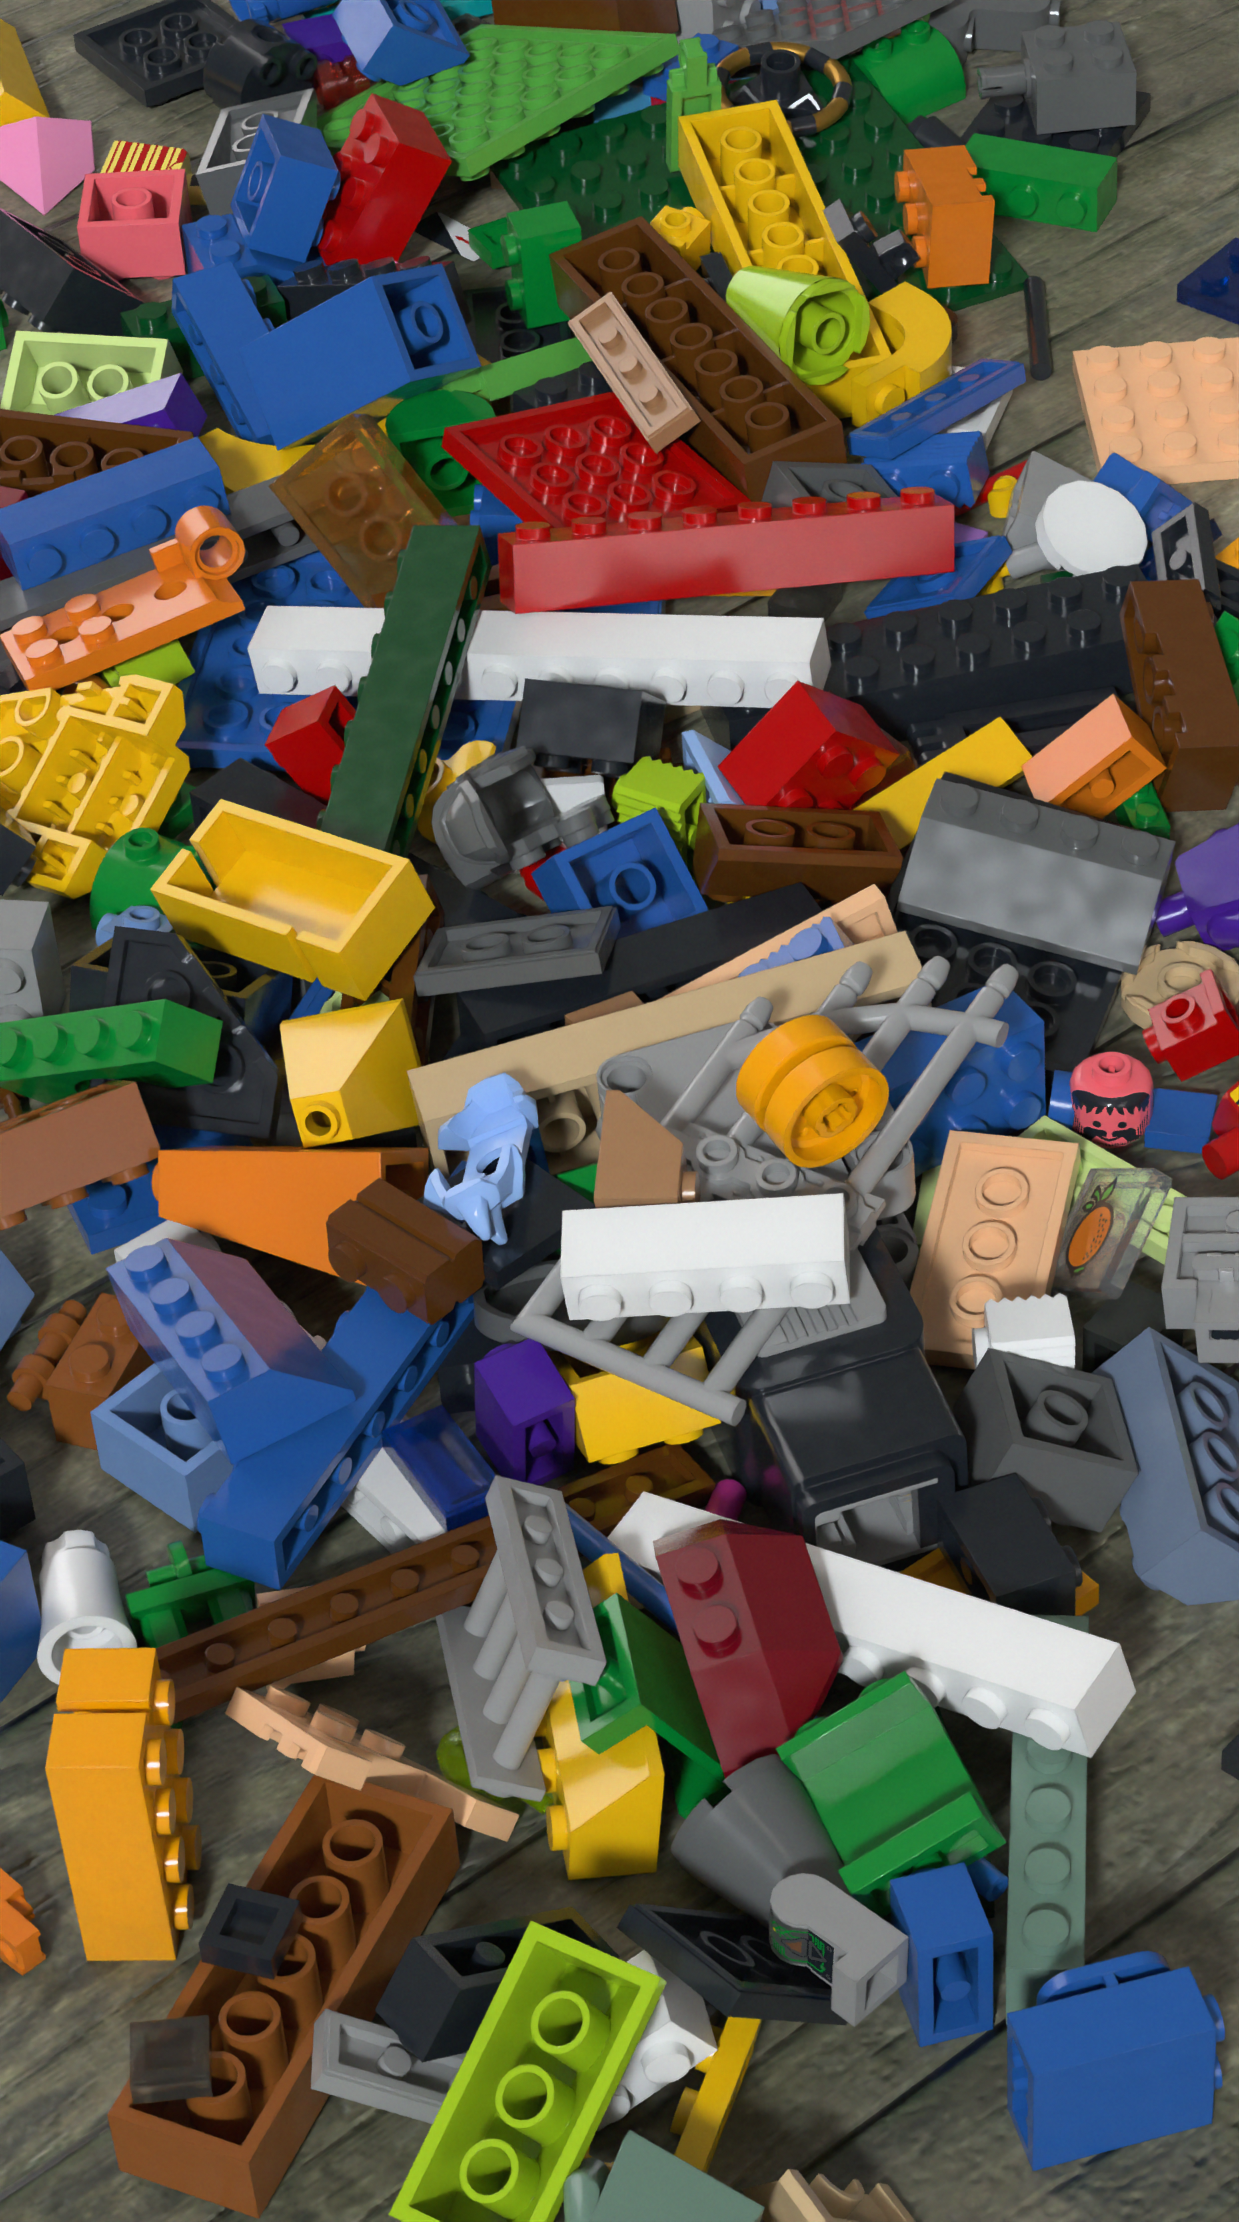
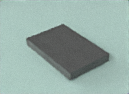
M606 906L438 928L413 976L417 995L422 997L602 974L621 928L617 907Z

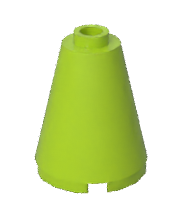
M751 265L739 270L731 279L727 288L726 303L797 377L808 385H825L841 377L849 369L843 365L853 351L860 354L866 344L870 327L869 304L865 296L859 294L855 286L844 279Z

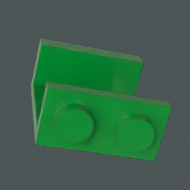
M615 1593L593 1607L607 1662L596 1686L569 1680L580 1738L585 1745L600 1755L646 1725L662 1736L678 1813L686 1820L691 1811L704 1798L713 1806L732 1791L723 1782L725 1776L682 1644L621 1595Z
M906 1671L893 1678L881 1679L870 1684L860 1693L857 1700L829 1717H820L807 1722L796 1732L794 1738L776 1748L784 1764L803 1783L845 1865L838 1872L850 1895L881 1918L891 1913L890 1880L908 1876L915 1871L925 1868L937 1869L965 1862L967 1867L1006 1844L1001 1831L929 1698Z

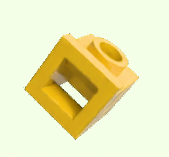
M665 205L649 223L695 271L701 265L700 256L710 254L711 221L706 220L699 210L693 207H684L678 210Z

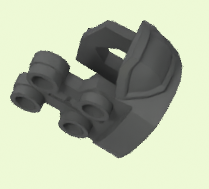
M525 746L503 753L500 752L497 755L492 754L458 776L456 781L446 787L447 790L441 794L435 803L431 824L435 841L457 878L465 887L472 890H481L510 872L524 868L544 858L546 851L561 844L559 837H562L566 848H569L599 834V828L614 821L610 811L611 807L605 795L602 794L553 817L554 813L549 798L531 764L535 761L536 755L532 748L526 749Z

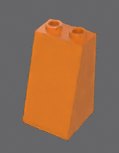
M202 1146L158 1150V1163L155 1165L152 1174V1191L155 1199L158 1201L159 1217L340 1277L332 1268L328 1258L329 1247L326 1229L328 1216L348 1200L356 1201L357 1194L378 1178H381L415 1200L424 1196L425 1185L428 1180V1148ZM356 1280V1281H355L356 1283L365 1285L364 1283H362V1282L359 1281V1280Z

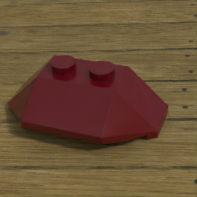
M719 1519L654 1540L653 1546L688 1666L726 1779L736 1770L757 1758L771 1754L779 1755L776 1748L794 1738L796 1732L804 1724L814 1720L844 1659L803 1536Z

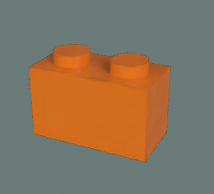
M1115 694L1105 699L1021 766L1035 799L1101 819L1167 769L1149 725Z

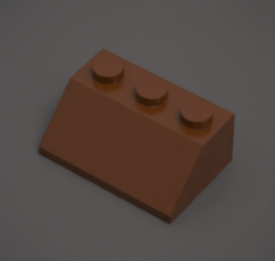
M700 803L692 873L700 893L721 902H737L742 900L743 896L753 897L802 882L814 899L827 900L835 905L873 884L886 896L901 870L903 856L879 811Z

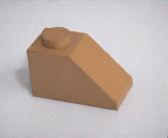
M606 1090L594 1191L595 1208L700 1202L699 1172L688 1171L683 1143L621 1090Z

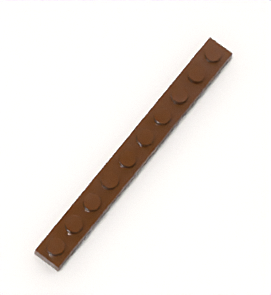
M667 1444L555 1490L562 1491L564 1502L608 1538L643 1491L699 1509L707 1505L716 1483L679 1444ZM490 1516L156 1648L161 1679H172L174 1683L175 1715L173 1724L230 1701L236 1687L251 1692L474 1601L497 1551ZM578 1551L579 1557L584 1556L583 1554H581V1553Z

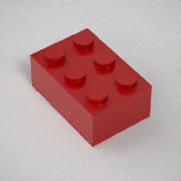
M371 93L364 108L359 109L355 113L350 125V134L341 151L332 157L341 174L340 187L335 199L327 201L322 215L324 220L323 233L319 244L316 246L326 266H331L347 259H358L359 264H368L381 258L392 257L395 262H398L452 162L424 112Z

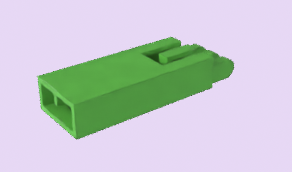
M574 337L479 367L437 390L465 391L475 394L490 403L512 396L514 391L533 385L542 378L554 377L576 369L581 364L592 361L578 338Z

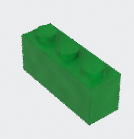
M974 133L965 145L977 167V175H972L973 179L983 178L986 183V192H980L981 196L992 195L995 199V215L1098 232L1117 202L1118 157Z

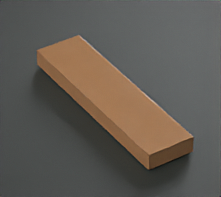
M612 292L607 293L567 323L655 453L701 421Z

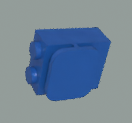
M1141 1951L1070 1969L1054 1976L1039 1990L1036 2006L1007 2013V2109L1032 2171L1212 2124L1214 2090L1220 2089L1223 2086L1222 2071L1216 2054V2043L1224 2041L1225 2027L1215 1997L1212 1994L1202 1996L1189 1966L1171 1971L1165 1957L1152 1951Z

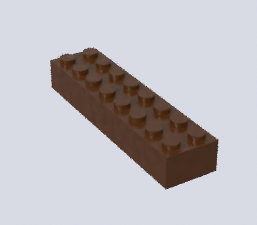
M642 216L549 254L557 302L561 310L570 319H573L607 293L612 292L701 420L679 436V438L747 496L751 502L762 501L773 461L847 464L842 422Z

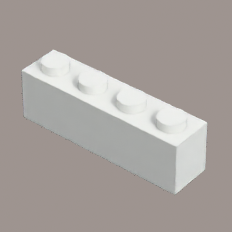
M843 1193L564 1210L562 1211L560 1279L569 1320L590 1319L593 1321H607L618 1317L651 1315L676 1317L685 1313L718 1311L745 1313L755 1309L786 1307L814 1309L826 1305L850 1304L849 1231Z

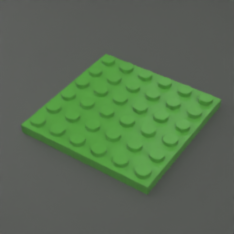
M481 24L460 36L470 55L465 63L402 86L382 80L317 118V129H320L333 157L334 154L341 151L346 142L355 113L359 109L364 108L370 94L373 93L424 112L452 160L444 176H460L462 181L476 180L487 175L490 172L489 166L497 161L511 159L522 154L525 151L524 145L535 139L546 138L556 134L561 129L560 124L568 119L582 117L595 110V103L600 100L625 93L630 89L629 83L637 78L651 76L664 69L663 63L679 54V44L676 34Z

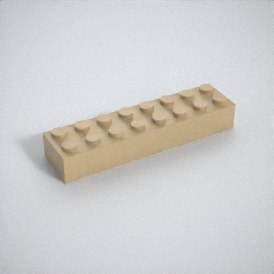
M902 931L408 1070L407 1075L424 1147L428 1148V1164L431 1173L434 1169L439 1168L444 1178L448 1180L460 1162L468 1160L469 1151L438 1149V1130L441 1125L463 1110L468 1089L486 1077L505 1072L519 1082L526 1095L536 1100L538 1126L551 1175H555L598 1162L600 1140L596 1133V1126L601 1117L596 1074L599 1066L607 1059L622 1053L740 1020V1014L757 997H764L772 1003L773 1011L769 1022L776 1026L798 1017L810 1015L819 1009L832 989L837 984H840V978L846 970L859 961L869 965L873 973L868 987L861 996H857V1002L853 1007L897 1003L914 979H918L917 974L921 970L922 965L906 931ZM875 1032L849 1034L847 1036L853 1043H856L874 1035Z

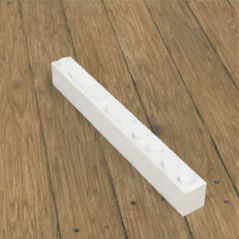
M267 606L247 648L259 694L314 695L335 685L344 696H358L359 681L362 676L368 675L372 662L371 643L373 636L381 632L384 623V608ZM479 610L454 699L522 701L525 678L638 690L665 701L666 705L772 708L797 680L823 690L831 667L824 618L575 612L514 614L512 611Z

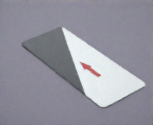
M435 212L419 221L414 230L416 233L470 261L480 259L469 247L468 229L471 228L440 212Z

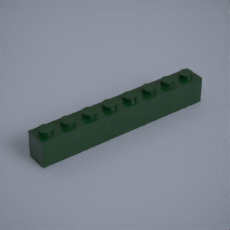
M413 525L407 548L401 549L398 554V577L394 590L388 591L385 597L384 623L381 632L376 633L372 639V662L368 675L362 676L359 681L357 711L354 720H349L346 724L344 732L345 750L341 763L335 764L332 769L330 780L331 795L327 808L320 810L318 814L317 830L408 858L492 569L480 525Z

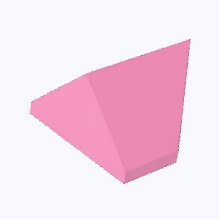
M32 117L0 126V180L44 216L85 179V174L96 172L91 121Z

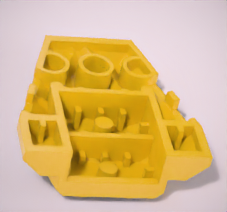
M134 674L121 676L119 680L120 686L102 689L95 682L89 681L78 683L76 690L78 693L60 695L50 687L0 695V806L31 834L36 845L32 854L37 857V861L25 881L35 888L71 899L78 898L91 892L96 873L103 858L121 836L133 829L142 827L158 832L190 771L189 756L175 746L186 726L183 691L177 686Z

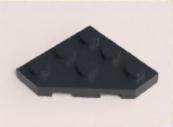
M115 926L102 1008L167 999L223 1021L213 1083L166 1088L133 1081L137 1084L151 1124L276 1141L285 1077L183 936L176 933ZM92 1079L90 1088L113 1079Z

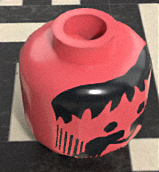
M1119 1052L1098 1053L1084 1059L1074 1068L1069 1081L1072 1107L1075 1113L1072 1128L1080 1136L1099 1147L1109 1149L1120 1148L1139 1139L1145 1133V1128L1149 1125L1153 1114L1154 1085L1149 1069L1141 1061Z

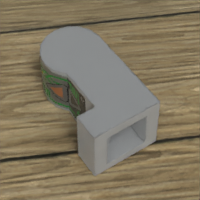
M806 1873L790 1875L779 1881L774 1887L770 1898L769 1941L772 1951L781 1960L791 1965L807 1966L811 1969V1972L832 1987L831 2010L855 2027L906 1982L909 1937L820 1876Z

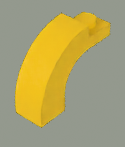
M907 282L899 284L868 302L892 355L851 378L852 425L858 428L952 375V328L949 316L937 300Z

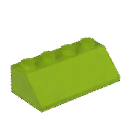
M530 1921L389 2215L401 2222H553L564 2200V2183L567 2177L580 2167L667 1981L648 1971Z

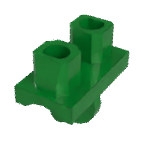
M179 1540L166 1546L169 1565L145 1571L149 1588L125 1594L129 1613L127 1620L135 1639L142 1638L146 1648H158L188 1636L185 1625L209 1618L212 1625H216L253 1610L252 1606L255 1605V1582L207 1566L204 1555L188 1559L183 1543Z

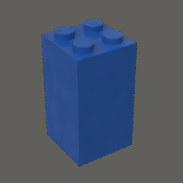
M442 263L371 276L239 348L248 377L256 393L277 451L347 436L388 415L404 399L437 390L481 367Z

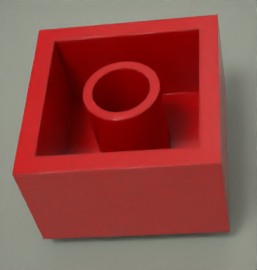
M797 680L717 767L746 805L848 810L866 791L874 788L882 781L886 774V769L900 754L862 705Z

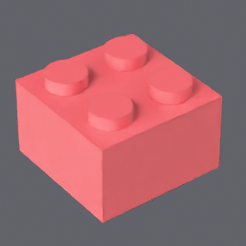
M185 169L85 174L77 224L81 254L116 281L124 278L152 277L163 280L178 275H186L187 263L181 225L192 223Z

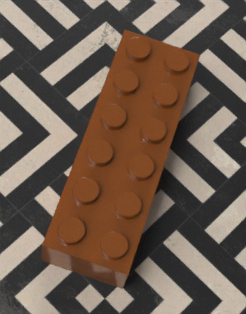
M317 1775L312 1776L246 1885V1888L300 1900L303 1921L275 1979L272 1980L204 1963L201 1959L107 2114L120 2171L257 2219L260 2218L330 2095L311 2089L314 2023L325 2009L369 2022L373 2020L377 2013L375 2009L412 1937L422 1934L460 1867L452 1808L368 1782L364 1783L360 1791Z

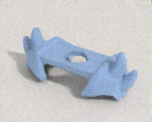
M504 1072L486 1077L468 1089L463 1110L446 1121L438 1130V1149L469 1151L463 1182L451 1188L439 1168H436L428 1177L424 1191L423 1204L446 1214L460 1223L467 1222L481 1240L491 1239L498 1245L505 1244L508 1241L501 1209L523 1198L525 1194V1162L532 1130L538 1127L536 1100L526 1095L525 1090L518 1081ZM499 1158L494 1173L487 1176L485 1173H482L488 1164Z

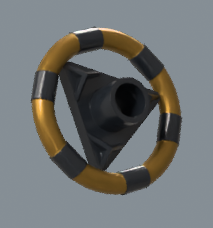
M764 42L745 46L725 57L716 66L717 75L722 84L721 109L777 100L784 117L791 118L787 119L786 122L794 139L814 135L837 122L849 109L853 94L851 79L845 68L836 59H831L815 48L803 44ZM801 63L826 75L831 80L834 89L830 103L825 108H823L800 69ZM761 64V71L758 76L727 97L726 90L730 77L746 66Z

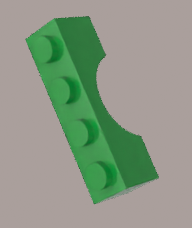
M160 999L0 1023V1087L49 1104L88 1089L90 1079L130 1080L166 1088L213 1083L223 1021L170 1000Z

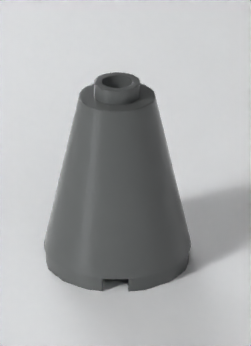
M777 1754L757 1758L723 1780L732 1792L714 1808L704 1798L680 1826L671 1845L672 1855L679 1861L680 1867L685 1872L768 1930L772 1890L779 1881L790 1875L806 1873L820 1876L851 1896L838 1872L845 1865L802 1782Z

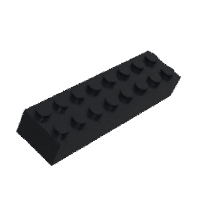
M1138 564L1113 566L1104 571L1085 575L1060 577L1051 582L1017 589L1007 588L993 594L963 600H949L939 605L910 611H895L886 616L852 623L834 624L831 627L825 628L831 667L823 691L862 705L891 744L907 741L906 730L912 724L944 719V714L1111 686H1114L1118 696L1134 693L1119 614L1129 583L1133 581H1147ZM700 706V710L715 742L730 751L741 742L771 709Z

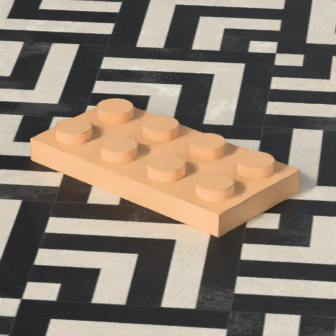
M949 1131L910 1289V1294L923 1319L927 1364L975 1370L972 1350V1329L984 1328V1304L989 1299L998 1303L1003 1298L1013 1301L1017 1296L1024 1300H1027L1031 1295L1038 1299L1044 1294L1050 1296L1081 1161L1079 1143Z

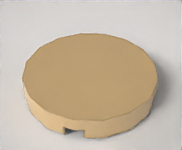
M1176 941V948L1160 951L1161 944L1147 947L1137 975L1124 972L1121 978V1007L1130 1020L1143 1029L1153 1025L1148 1009L1201 984L1200 973L1210 968L1236 1006L1239 1014V965L1234 958L1214 946L1194 941Z

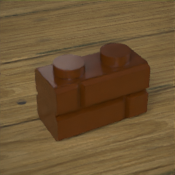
M378 1178L357 1194L356 1201L348 1200L328 1216V1221L326 1222L329 1247L328 1258L334 1271L347 1282L352 1283L359 1280L377 1291L384 1303L397 1313L409 1311L426 1323L434 1325L454 1309L456 1301L461 1304L482 1287L483 1280H485L482 1240L381 1178Z

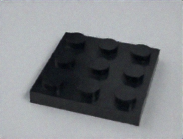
M163 0L73 34L77 53L148 108L150 106L164 105L171 98L191 90L204 89L203 70L211 48L217 40L224 44L227 38L231 36L226 30L239 21L211 0Z
M1136 91V125L1039 135L1036 134L1023 94L991 97L960 138L967 143L974 133L1118 157L1150 112L1151 93Z

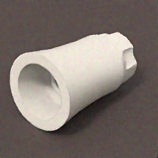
M85 1530L65 1531L58 1539L48 1542L42 1553V1569L39 1575L42 1608L37 1661L43 1674L49 1680L59 1685L65 1649L137 1648V1642L125 1616L119 1593L116 1567L110 1559L108 1546L97 1540L93 1532Z

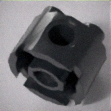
M249 18L233 24L226 30L231 36L227 38L224 44L218 40L215 42L208 54L203 70V87L206 94L213 99V104L223 109L311 89L318 61L316 56L306 50L301 44L263 20Z

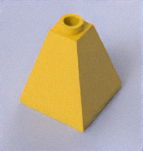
M403 998L281 1022L280 1032L289 1097L303 1148L347 1141L419 1125L407 1071L422 1066Z

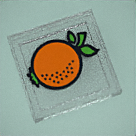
M1091 1168L1067 1219L1050 1295L1055 1297L1058 1293H1061L1070 1298L1114 1300L1120 1298L1169 1193L1173 1179L1155 1168Z

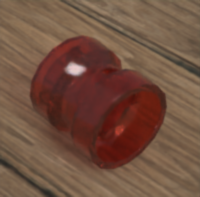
M353 54L345 55L340 62L332 63L327 59L318 61L313 84L319 106L322 110L335 108L341 101L349 100L370 88L369 78L358 70L356 66L357 61Z

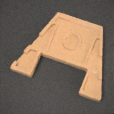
M270 1685L266 1696L236 1687L225 1714L258 1737L267 1741L271 1738L279 1744L276 1748L278 1751L292 1759H302L301 1766L314 1775L360 1791L364 1783L368 1782L452 1808L456 1823L508 1842L520 1816L519 1814L402 1756L406 1746L400 1742L365 1728L363 1735L356 1733L359 1720L322 1703L319 1704L315 1714L309 1713L307 1711L311 1704L310 1702L276 1686Z

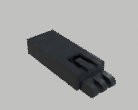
M1114 686L946 713L944 714V719L912 724L906 730V738L919 768L1001 716L1033 757L1112 694H1115L1118 698L1119 696Z

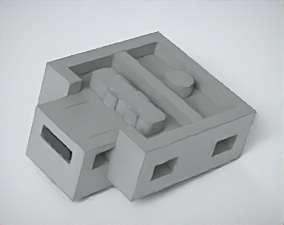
M1174 1197L1161 1288L1166 1329H1195L1199 1363H1239V1197Z

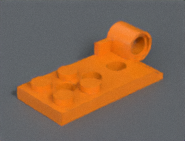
M198 506L190 509L179 519L175 528L174 539L148 549L156 569L97 594L76 596L69 600L64 608L42 617L31 616L18 621L12 627V630L0 634L4 650L27 691L50 687L56 691L244 611L243 602L227 580V577L234 574L241 566L245 556V545L224 513L212 506ZM216 535L220 536L218 542L213 547L207 550H200L202 543L206 539Z

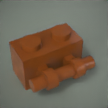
M106 1293L99 1295L88 1315L86 1308L81 1303L75 1300H67L63 1303L58 1313L50 1314L38 1331L40 1343L33 1354L24 1356L12 1375L14 1385L7 1395L10 1405L20 1411L30 1410L37 1398L48 1400L56 1441L97 1450L90 1412L154 1364V1361L130 1331L117 1296Z

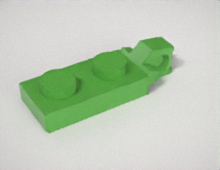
M700 37L679 40L678 59L680 68L669 70L666 100V164L670 173L680 171L678 167V117L721 109L722 84L717 75L715 63L707 64L708 55L702 49Z

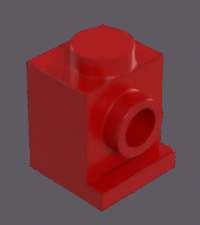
M1211 968L1200 973L1201 984L1148 1009L1153 1025L1142 1030L1144 1040L1154 1060L1158 1064L1168 1061L1181 1082L1239 1055V1014L1236 1006Z

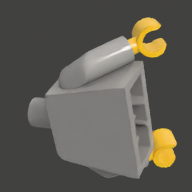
M1035 451L1031 452L1018 480L1008 475L998 478L993 485V490L987 496L991 516L995 518H1006L1002 536L1006 537L1013 553L979 591L976 597L993 594L1004 589L1003 577L1011 575L1012 579L1015 580L1041 570L1058 571L1048 562L1037 542L1035 523L1038 514L1048 496L1060 485L1078 480L1094 481L1080 475L1072 468L1065 467ZM1063 567L1059 569V571L1065 570Z

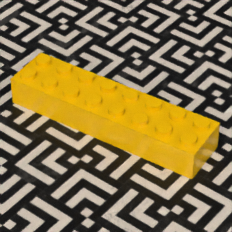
M777 100L678 117V167L696 209L703 214L706 220L711 221V245L714 252H721L732 277L744 267L751 265L841 278L855 286L859 294L865 296L845 251L839 246L823 212L825 209L823 201ZM870 306V327L866 344L860 354L853 351L843 366L849 369L841 377L825 385H808L804 383L838 419L852 417L851 378L892 355Z

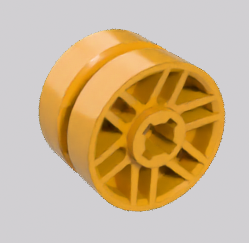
M807 1015L782 1024L756 1045L746 1058L739 1072L736 1082V1096L741 1107L767 1133L768 1137L789 1161L800 1167L813 1168L827 1165L842 1158L869 1136L886 1109L889 1086L884 1075L857 1049L856 1045L834 1021L822 1015Z

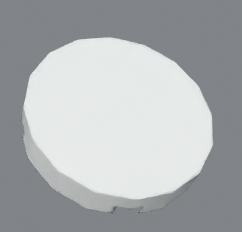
M1078 480L1060 485L1044 502L1035 523L1037 542L1048 562L1058 571L1063 567L1068 572L1074 574L1073 577L1104 571L1113 566L1139 565L1143 560L1148 544L1145 524L1135 506L1118 491L1098 482Z

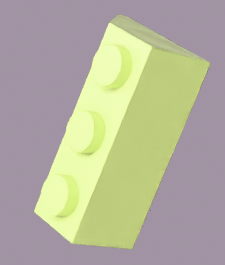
M16 331L0 409L54 415L178 373H183V370L168 339Z

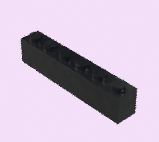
M798 882L616 939L602 974L456 992L461 1039L470 1053L564 1027L566 1014L629 991H633L644 1004L656 1001L817 915L823 910L803 883Z

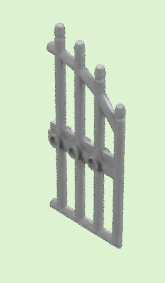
M935 956L924 964L917 974L918 979H914L897 1003L853 1007L857 1002V996H861L868 987L873 971L869 965L861 961L856 962L846 970L840 978V984H837L832 989L819 1009L810 1015L828 1017L846 1035L875 1032L862 1053L880 1072L910 1030L944 1035L947 1038L844 1183L812 1171V1168L797 1166L789 1161L787 1157L785 1159L779 1158L752 1147L763 1130L745 1110L727 1135H722L694 1124L732 1070L741 1068L756 1045L770 1032L779 1027L776 1026L760 1032L771 1017L773 1005L768 999L757 997L746 1006L740 1014V1020L734 1022L660 1122L664 1128L683 1143L688 1171L699 1172L700 1202L843 1193L849 1231L850 1255H852L858 1245L863 1246L876 1227V1219L886 1207L885 1199L870 1193L976 1042L1000 1048L1004 1044L1008 1035L1009 1025L1006 1022L993 1018L1004 1004V999L1008 998L1014 990L1019 976L1018 971L1009 964L1000 966L991 974L986 981V987L979 991L967 1010L961 1012L928 1006L935 996V991H938L946 981L950 970L949 962L941 956ZM561 1257L510 1325V1329L515 1333L732 1426H736L745 1413L746 1401L730 1393L791 1307L755 1309L704 1382L673 1370L670 1367L709 1312L685 1313L680 1316L671 1317L644 1356H640L610 1343L628 1317H618L607 1321L591 1320L584 1331L551 1318L565 1299L560 1279Z

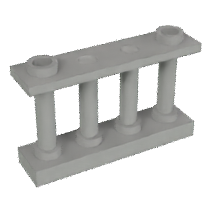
M495 1475L485 1499L497 1551L472 1606L462 1605L435 1617L472 1787L483 1789L497 1797L508 1798L515 1796L541 1802L546 1788L534 1736L559 1682L566 1680L596 1686L607 1662L562 1491Z

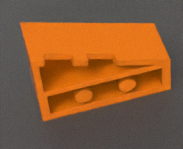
M965 145L904 150L903 171L895 172L894 187L897 203L905 202L903 205L904 231L906 235L914 236L912 237V244L920 258L913 265L914 268H922L927 289L989 283L995 199L992 195L981 196L980 192H986V183L983 178L973 179L972 175H977V167Z

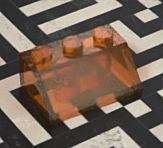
M352 413L269 485V488L365 608H372L370 595L394 590L398 577V554L401 549L407 548L413 525H457L370 414Z

